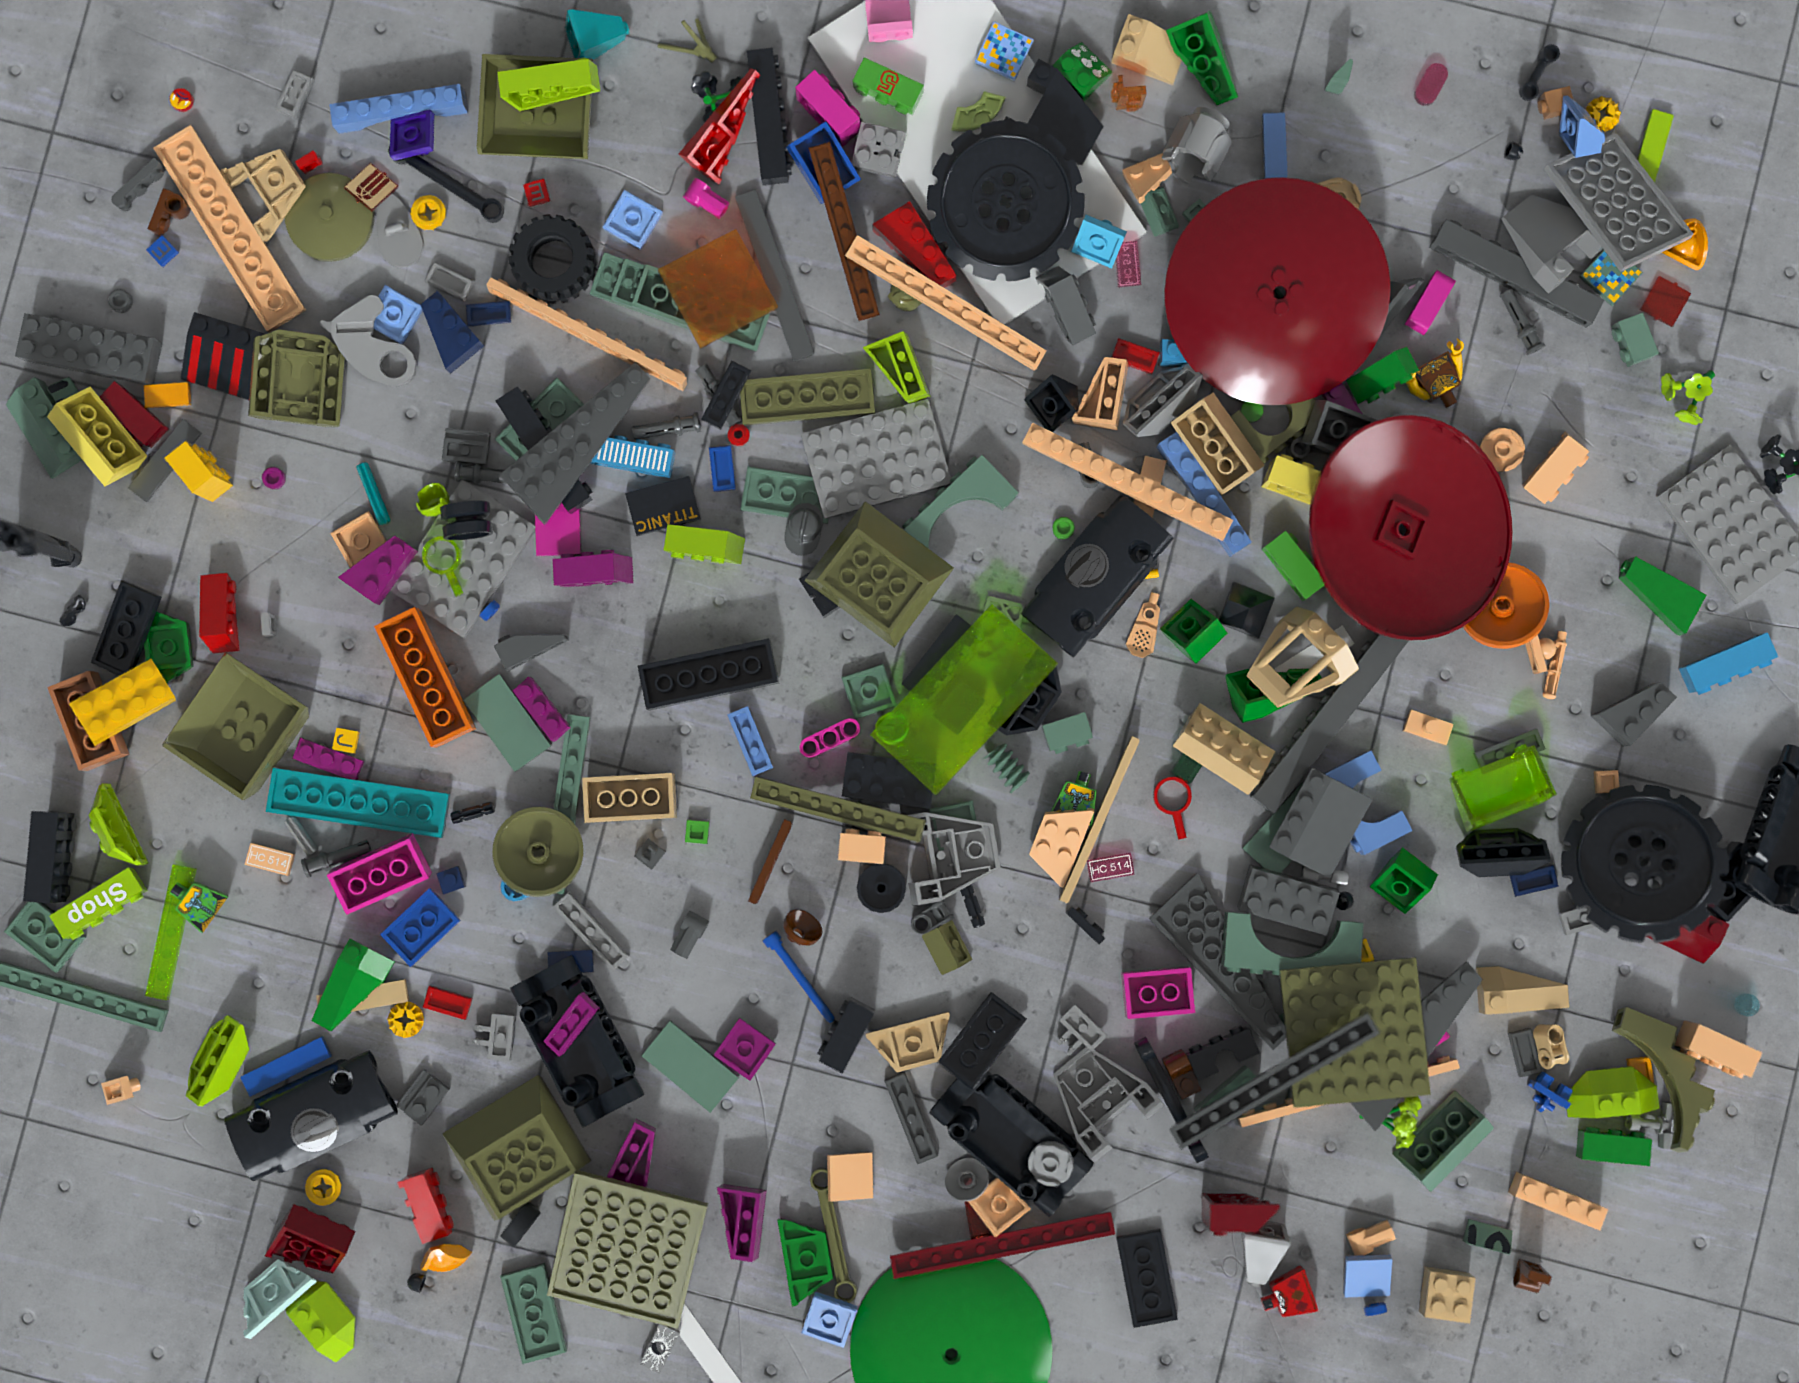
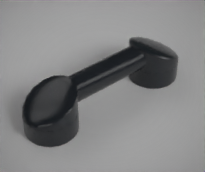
M1549 44L1539 52V63L1528 82L1519 88V95L1523 100L1531 101L1538 96L1539 88L1536 85L1546 66L1555 62L1560 56V50L1556 45Z

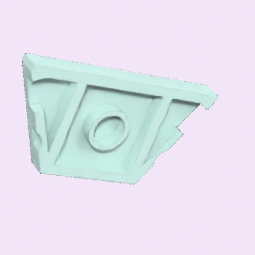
M277 1259L244 1288V1317L247 1318V1330H244V1336L249 1339L255 1336L317 1282L316 1279Z

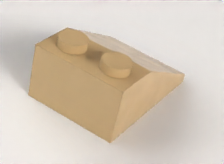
M1128 14L1111 63L1173 85L1182 60L1173 51L1166 30L1150 21Z

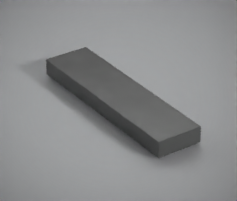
M182 419L128 489L145 502H148L173 471L165 457L185 441L193 445L202 433Z
M902 1072L885 1079L884 1082L917 1165L938 1157L906 1073Z

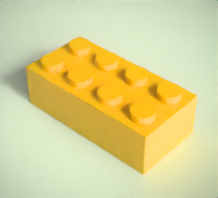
M150 659L69 703L94 746L170 705L176 701V698L155 663Z

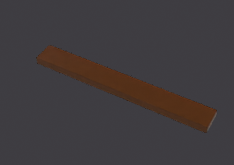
M827 142L810 147L808 149L858 321L879 316L867 269L845 256L857 234L831 143Z

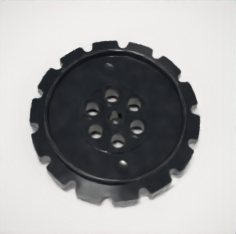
M1004 120L984 123L981 125L980 134H974L972 130H968L951 143L954 152L951 155L942 153L932 171V175L937 178L938 182L935 185L928 186L927 209L936 213L935 218L929 221L936 241L938 243L947 242L949 247L945 252L946 255L960 268L971 264L973 266V275L995 281L998 274L1002 273L1005 275L1006 281L1009 282L1029 278L1032 268L1043 272L1059 261L1058 249L1068 250L1079 232V228L1074 225V220L1083 217L1085 207L1084 193L1076 191V186L1082 183L1080 171L1073 159L1066 161L1063 158L1067 150L1065 146L1051 134H1048L1045 138L1039 137V127L1016 121L1014 127L1010 129L1007 128ZM1005 173H1012L1014 175L1015 181L1012 185H1005L1003 183L1002 177ZM986 181H990L994 185V191L991 194H985L981 189L982 184ZM1028 186L1032 189L1030 199H1023L1021 197L1020 190L1022 187ZM1005 195L1006 198H1011L1012 202L1009 203V208H1006L1005 205H1000L1001 196ZM988 204L991 207V214L988 217H982L979 214L980 205ZM1020 209H1026L1029 212V219L1026 222H1021L1017 218V212ZM999 218H1006L1009 222V226L1005 231L999 230L996 226Z
M1634 785L1622 786L1610 790L1608 800H1604L1601 796L1591 800L1581 809L1580 815L1583 817V820H1573L1563 841L1570 850L1563 851L1561 854L1562 877L1569 878L1572 881L1567 886L1566 891L1578 910L1586 908L1589 911L1586 919L1605 933H1608L1610 929H1616L1619 939L1635 943H1643L1646 936L1652 937L1654 943L1674 940L1681 935L1680 928H1685L1688 932H1692L1705 922L1710 916L1706 907L1716 908L1726 889V883L1720 880V876L1728 874L1729 859L1727 849L1719 848L1717 845L1723 836L1711 817H1700L1701 806L1683 794L1679 795L1678 798H1672L1670 796V789L1655 785H1645L1642 792H1638ZM1632 838L1637 839L1640 846L1632 847L1629 845L1628 840ZM1652 842H1660L1663 845V850H1655L1652 847ZM1622 856L1626 859V864L1619 865L1615 862L1614 858ZM1647 860V865L1644 867L1640 866L1641 862ZM1670 862L1673 865V870L1666 871L1663 869L1662 863ZM1627 876L1633 877L1636 880V885H1627L1624 878ZM1651 879L1657 880L1660 887L1657 889L1651 888L1648 881Z

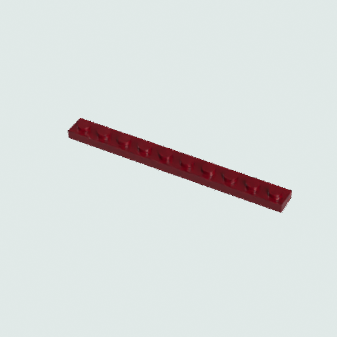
M1105 1212L1000 1233L997 1237L990 1235L890 1255L893 1277L896 1279L1116 1235L1111 1212Z

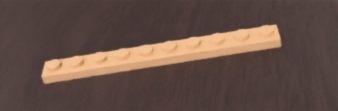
M858 235L845 255L1033 371L1037 369L1047 351Z
M489 279L487 283L489 293L505 301H510L511 304L630 365L636 362L644 372L681 391H684L687 386V377H685L682 371L676 368L671 370L665 367V363L656 358L652 360L646 357L643 351L636 348L632 350L626 347V343L607 337V334L596 328L593 330L587 327L588 325L580 319L576 318L573 320L563 310L558 308L554 310L548 307L549 305L545 301L530 298L527 292L522 289L515 290L509 287L510 285L502 279Z
M1031 424L1022 442L1025 446L1221 541L1224 540L1233 522L1232 519L1037 424Z
M1449 1055L1436 1058L1437 1062L1428 1064V1073L1430 1077L1459 1069L1458 1060L1450 1058ZM1291 1097L1285 1099V1103L1277 1105L1274 1102L1263 1105L1264 1109L1255 1111L1252 1108L1238 1116L1237 1119L1239 1126L1246 1127L1323 1105L1294 1108Z

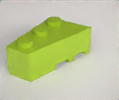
M904 331L863 347L906 402L911 404L930 397L911 342Z
M667 524L663 551L671 553V557L677 559H684V556L691 557V560L703 562L704 559H708L713 563L724 564V562L741 565L745 538L729 531Z

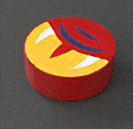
M178 88L171 93L170 103L177 111L186 112L192 108L194 98L188 90Z

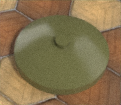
M322 173L303 181L306 187L286 215L285 224L293 243L308 256L321 261L343 260L357 253L371 236L374 226V209L370 208L345 187L352 181L351 178L337 173ZM358 185L356 192L361 194L362 188ZM368 195L363 196L365 200L370 199Z
M546 807L526 808L511 815L498 829L492 848L494 866L501 880L512 890L531 897L549 896L566 888L577 876L582 865L584 853L582 838L575 824L561 812Z

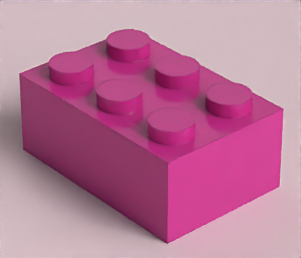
M813 70L795 87L797 101L819 125L827 122L841 147H844L859 133L860 113L853 105L849 107L844 101L845 97L838 89L835 91L829 85V79L823 73L819 75L816 70Z
M1189 966L1121 972L1125 1017L1127 1019L1195 1013L1192 973Z

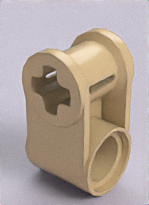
M1537 1025L1534 1029L1533 1037L1541 1066L1544 1069H1551L1555 1064L1563 1065L1568 1063L1569 1053L1563 1029L1559 1025Z

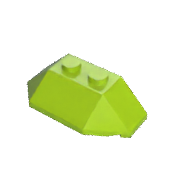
M103 783L99 785L88 816L91 820L89 824L92 831L97 833L100 839L99 846L101 850L107 853L108 856L134 865L148 864L149 862L111 784Z
M226 1015L224 1019L210 1027L190 1066L186 1097L197 1106L202 1107L229 1090L249 1051L244 1026L233 1017Z
M1632 1066L1585 1071L1571 1087L1573 1091L1568 1100L1571 1105L1566 1110L1568 1118H1604L1643 1114L1660 1109L1657 1086Z
M316 1280L317 1282L285 1310L288 1317L314 1349L332 1361L337 1362L354 1348L355 1316L328 1282Z

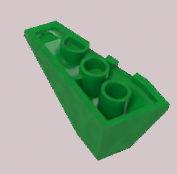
M1211 11L1166 30L1175 54L1181 58L1187 69L1193 73L1217 106L1238 98L1222 41Z
M349 938L336 962L311 1021L329 1031H333L351 1014V1011L361 1001L363 1002L376 987H379L385 981L395 961Z

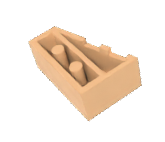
M1567 432L1561 435L1562 439L1559 443L1550 449L1548 456L1536 467L1522 485L1524 489L1544 504L1547 501L1552 502L1559 494L1557 489L1562 483L1566 485L1574 476L1573 470L1577 466L1582 467L1589 458L1587 456L1589 450Z

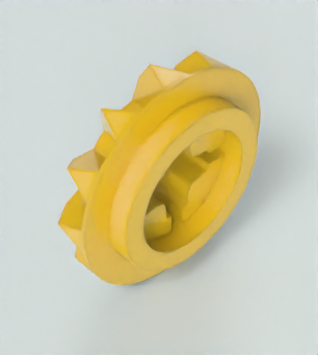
M1603 96L1595 98L1589 102L1585 109L1595 119L1596 124L1603 132L1613 129L1619 122L1621 112L1619 111L1618 103L1612 101V98H1605ZM1606 107V114L1609 116H1605L1600 120L1601 113L1598 111Z
M424 195L413 203L411 218L419 228L434 230L438 226H442V222L446 218V208L439 198L432 195ZM426 205L431 211H435V213L431 214V221L427 216H423L426 213Z
M412 1002L396 1004L390 1010L387 1018L389 1029L395 1035L403 1038L416 1035L424 1023L422 1010ZM406 1012L407 1018H411L414 1021L407 1023L404 1029L403 1022L397 1019L404 1017Z
M320 1169L313 1172L307 1178L305 1192L311 1202L325 1206L333 1203L339 1197L342 1184L340 1183L339 1176L333 1173L332 1170ZM322 1180L325 1181L326 1185H332V1187L326 1190V1193H323L322 1189H315V1187L322 1184Z

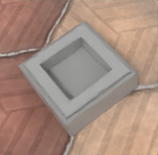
M261 613L263 636L276 637V618L274 614Z

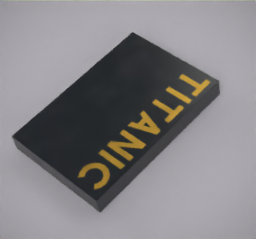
M690 476L625 493L636 536L667 529V524L682 525L701 519Z

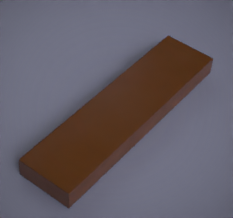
M784 819L748 902L753 904L759 902L793 825L791 821Z

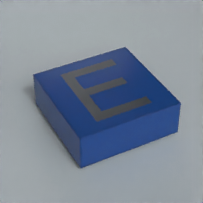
M163 235L146 249L162 267L179 253Z

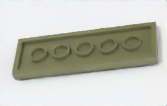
M871 369L749 379L740 393L743 425L875 413Z

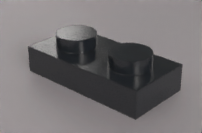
M1071 906L1065 912L1097 944L1100 945L1105 939L1102 936L1104 930L1095 922L1091 925L1086 920L1088 915L1081 908L1077 907L1075 910Z

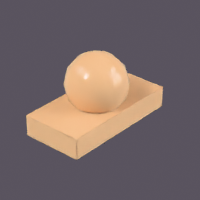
M1537 635L1525 643L1534 674L1546 672L1545 660L1552 658L1556 653L1554 641L1549 638L1539 639Z

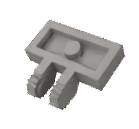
M1074 1004L1059 1020L1068 1030L1056 1043L1058 1045L1064 1044L1068 1037L1073 1034L1078 1040L1068 1048L1067 1053L1069 1055L1082 1043L1092 1052L1107 1035Z
M493 1013L491 1016V1026L475 1024L473 1030L490 1032L489 1040L472 1038V1044L488 1046L487 1059L510 1061L516 1015Z

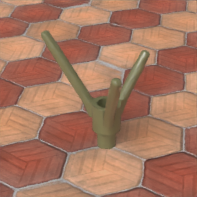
M698 18L695 19V23L701 40L685 20L681 22L698 44L695 49L658 44V48L690 53L703 58L706 57L711 63L717 58L705 38Z

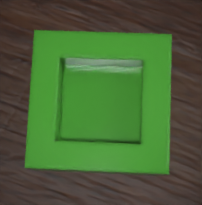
M687 820L685 842L708 844L710 822Z

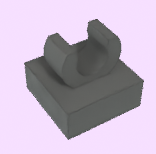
M648 838L634 857L652 870L666 852Z

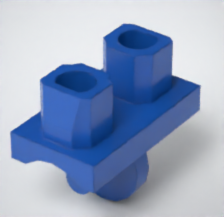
M1545 1072L1540 1073L1535 1081L1530 1079L1527 1084L1543 1095L1540 1097L1535 1094L1532 1100L1538 1103L1536 1110L1539 1112H1543L1545 1109L1552 1112L1555 1106L1550 1103L1551 1100L1559 1106L1568 1109L1571 1105L1568 1100L1573 1090L1560 1083L1555 1092L1549 1090V1087L1554 1078Z

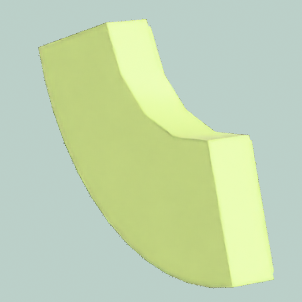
M983 92L981 99L974 105L957 107L952 130L962 132L981 128L982 124L991 122L1001 110L1005 97Z

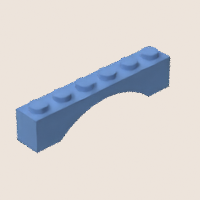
M460 84L329 104L332 126L339 134L359 131L376 123L429 109L434 113V116L447 117L468 113L465 91Z
M1175 432L1160 442L1156 447L1163 459L1166 460L1167 465L1188 489L1195 501L1233 520L1224 540L1218 539L1228 556L1231 557L1248 546L1252 541L1179 434Z

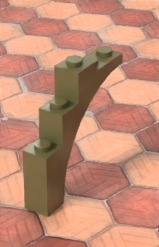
M1628 1007L1619 1009L1612 1031L1630 1040L1656 1066L1669 1092L1673 1109L1674 1132L1671 1150L1678 1153L1689 1151L1694 1143V1130L1700 1122L1701 1117L1699 1114L1709 1112L1714 1106L1715 1090L1690 1080L1696 1071V1066H1694L1696 1058L1671 1049L1677 1040V1035L1675 1034L1677 1027Z

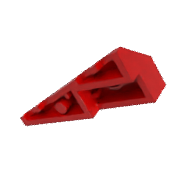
M750 69L678 153L690 166L718 185L722 180L720 176L723 168L728 164L729 159L727 157L731 146L735 145L746 112L744 110L748 99H751L753 96L751 91L755 80L760 76L754 69Z

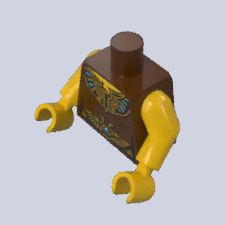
M1456 339L1457 345L1453 347L1451 341H1448L1447 347L1451 350V353L1447 351L1418 367L1419 371L1412 374L1413 379L1406 382L1412 395L1422 400H1427L1429 403L1440 398L1445 408L1458 402L1452 390L1460 386V381L1462 380L1463 361L1461 351L1464 348V344L1461 340Z

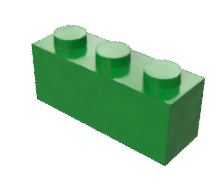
M1404 347L1349 378L1346 382L1358 404L1365 401L1370 404L1380 398V393L1383 392L1385 395L1395 390V384L1400 382L1402 385L1412 380V374L1419 371L1409 349Z
M1586 1126V1130L1578 1129L1576 1157L1582 1160L1650 1166L1652 1139L1646 1137L1644 1132L1631 1131V1135L1622 1134V1130L1608 1129V1132H1600V1128Z

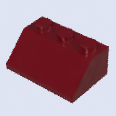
M1710 915L1705 922L1692 932H1688L1685 928H1680L1681 935L1679 938L1661 942L1660 944L1704 964L1721 945L1730 924Z

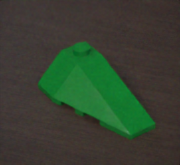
M1250 669L1229 673L1225 676L1232 708L1242 723L1263 718L1289 705L1286 704L1277 708L1247 677ZM1288 669L1287 672L1277 673L1292 686L1309 669ZM1318 673L1304 687L1322 679L1320 674Z

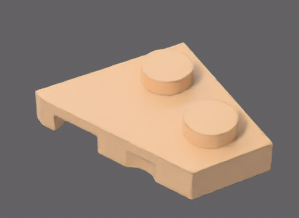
M1163 153L1122 169L1123 176L1139 204L1145 201V195L1150 190L1155 191L1160 186V183L1172 174L1168 161L1162 159Z

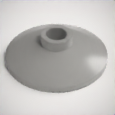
M974 1158L958 1160L948 1169L945 1176V1186L948 1193L954 1199L964 1202L980 1197L989 1183L987 1168ZM972 1180L971 1184L966 1185L967 1181Z

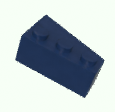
M438 290L420 304L444 367L450 374L484 347Z

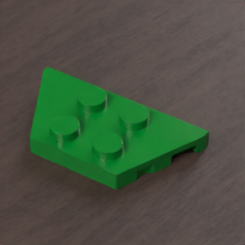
M156 612L144 644L146 661L153 660L168 684L194 667L188 622Z
M779 1218L777 1221L791 1304L794 1307L808 1295L814 1293L819 1287L833 1279L829 1248L825 1231Z

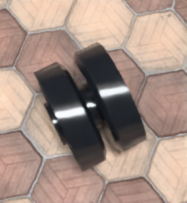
M463 501L440 507L441 519L450 522L442 527L443 539L452 541L470 540L493 534L492 522L484 519L490 515L489 502Z
M885 863L873 864L865 869L859 877L856 887L858 898L863 906L877 913L890 912L897 908L903 901L906 892L905 879L901 872L894 866ZM879 884H884L886 890L882 893L878 891L877 886Z

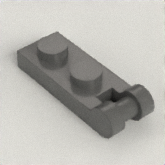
M156 158L151 159L112 196V203L122 211H129L132 207L131 202L137 197L144 195L153 182L159 181L163 177L166 168Z

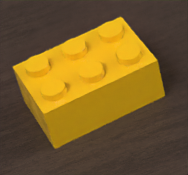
M185 441L165 457V460L192 493L211 502L215 501L233 486L229 481L231 476L228 472L216 465L218 461L216 457L203 447L200 448L196 443L192 445Z

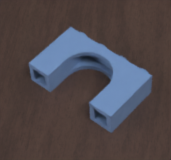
M1366 751L1325 772V774L1354 788L1360 781L1382 770L1372 751ZM1396 811L1373 823L1361 820L1350 843L1356 853L1359 852L1360 855H1366L1413 830L1403 811Z

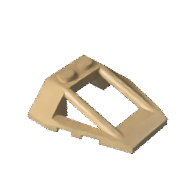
M1295 607L1279 621L1251 666L1247 677L1278 708L1302 699L1303 696L1314 692H1321L1333 685L1342 684L1357 672L1359 667L1347 643L1317 613ZM1288 629L1290 632L1276 644L1282 634ZM1302 633L1324 656L1290 686L1269 663ZM1324 667L1332 673L1304 687Z

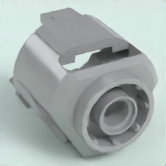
M1197 107L1193 114L1180 117L1164 148L1162 159L1169 160L1178 167L1175 178L1189 184L1194 175L1205 178L1210 182L1216 176L1232 143L1231 137L1227 132L1229 121L1222 114L1210 108Z

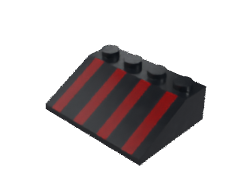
M194 312L187 332L181 380L249 400L253 342L255 337L265 335V333Z

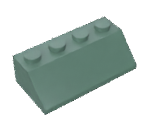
M34 377L15 389L6 406L47 473L53 479L82 461V459L47 418L56 401L47 390L48 386L46 383Z
M1454 1091L1413 1132L1416 1137L1412 1145L1408 1148H1397L1392 1155L1422 1185L1432 1192L1494 1127L1483 1114L1458 1092Z

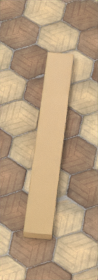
M1133 736L1129 738L1058 900L1065 903L1070 901L1140 742L1138 738Z

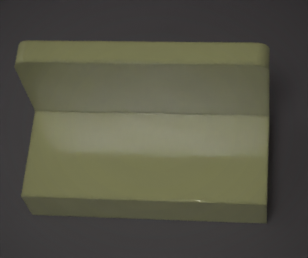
M952 920L922 935L941 975L958 969L972 960Z

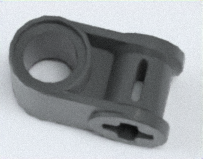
M943 899L915 915L911 920V927L918 934H926L952 920L954 915L949 913ZM918 918H925L927 920L926 929L922 931L917 930L915 922Z

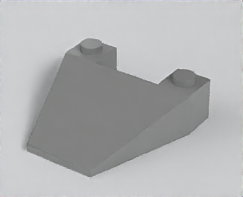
M1530 195L1502 218L1532 277L1548 294L1559 286L1574 270L1561 253L1574 243L1590 259L1603 250L1574 209L1535 195Z
M927 812L909 815L926 820L922 836L930 880L908 883L912 905L939 902L1000 869L993 824ZM932 818L936 820L938 831H934ZM938 837L940 840L941 847H944L943 851H938L936 838Z
M1087 1047L1053 1074L1076 1139L1094 1162L1098 1161L1112 1149L1099 1130L1134 1102L1147 1120L1165 1106L1146 1082L1097 1051L1093 1050L1091 1052Z

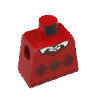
M1301 1265L1272 1280L1269 1283L1272 1294L1260 1298L1265 1311L1277 1307L1282 1317L1319 1311L1305 1270Z

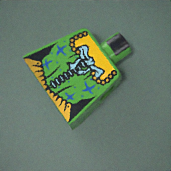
M1078 771L1075 783L1065 781L1050 812L1094 809L1096 790L1088 788L1091 775ZM1092 816V819H1091V821H1090L1089 826H1092L1093 816Z
M196 881L189 889L177 882L170 892L171 895L181 900L175 908L176 911L201 933L205 931L228 898L227 894Z

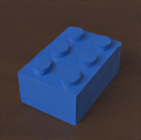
M827 122L822 123L786 146L820 204H823L824 201L808 148L827 142L831 143L844 190L861 180Z

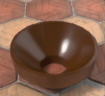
M795 909L789 911L783 922L787 938L798 945H813L821 938L823 933L819 921L813 915L803 910ZM793 931L798 932L802 937L798 936Z

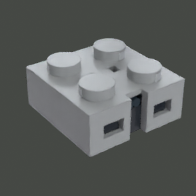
M861 122L851 162L853 167L858 170L896 178L900 162L898 153H902L906 134L904 131Z

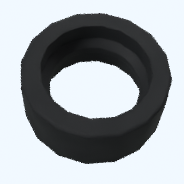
M526 1202L500 1237L512 1247H515L541 1212L529 1202Z

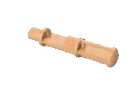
M1558 631L1557 639L1554 640L1556 653L1553 656V660L1550 661L1544 693L1542 694L1546 699L1556 698L1565 648L1567 646V632Z

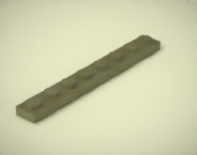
M755 777L750 799L916 842H921L926 820L761 777Z

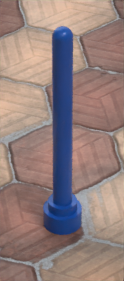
M774 931L762 940L767 948L770 947L771 950L774 949L825 1020L828 1023H832L835 1020L834 1015L781 944L783 943L781 941L782 937L778 931Z

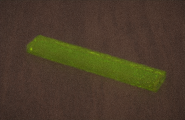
M177 864L172 865L145 992L146 997L166 1001L170 998L186 919L175 909L181 900L171 895L170 892L177 882L189 889L194 883L197 868Z

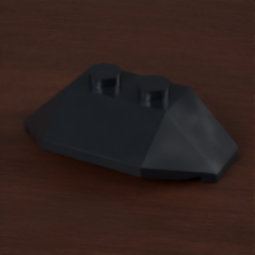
M1037 649L988 724L1006 736L1038 730L1062 693L1056 661Z
M1519 828L1473 830L1456 845L1460 867L1477 877L1525 875L1551 861L1547 841L1542 838L1539 839Z

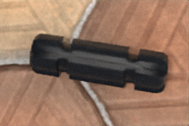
M492 802L482 803V806L476 805L462 809L461 812L460 810L452 812L450 816L453 824L463 822V820L468 821L482 817L483 814H492L495 812Z
M969 885L960 890L962 897L965 896L964 903L969 917L972 916V926L978 928L985 925V920L980 915L982 912L976 895H973V886Z

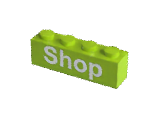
M128 867L54 912L49 917L63 939L71 938L75 940L84 934V929L89 926L94 928L103 923V918L111 914L114 916L124 910L123 906L129 902L133 904L144 897L143 893L148 890L135 869Z

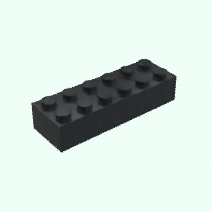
M769 638L637 666L646 710L649 711L780 684Z

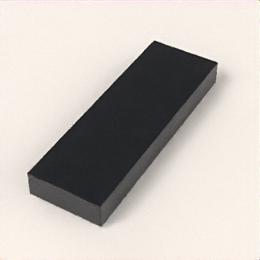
M731 360L701 418L702 421L720 430L723 428L751 374L750 369Z

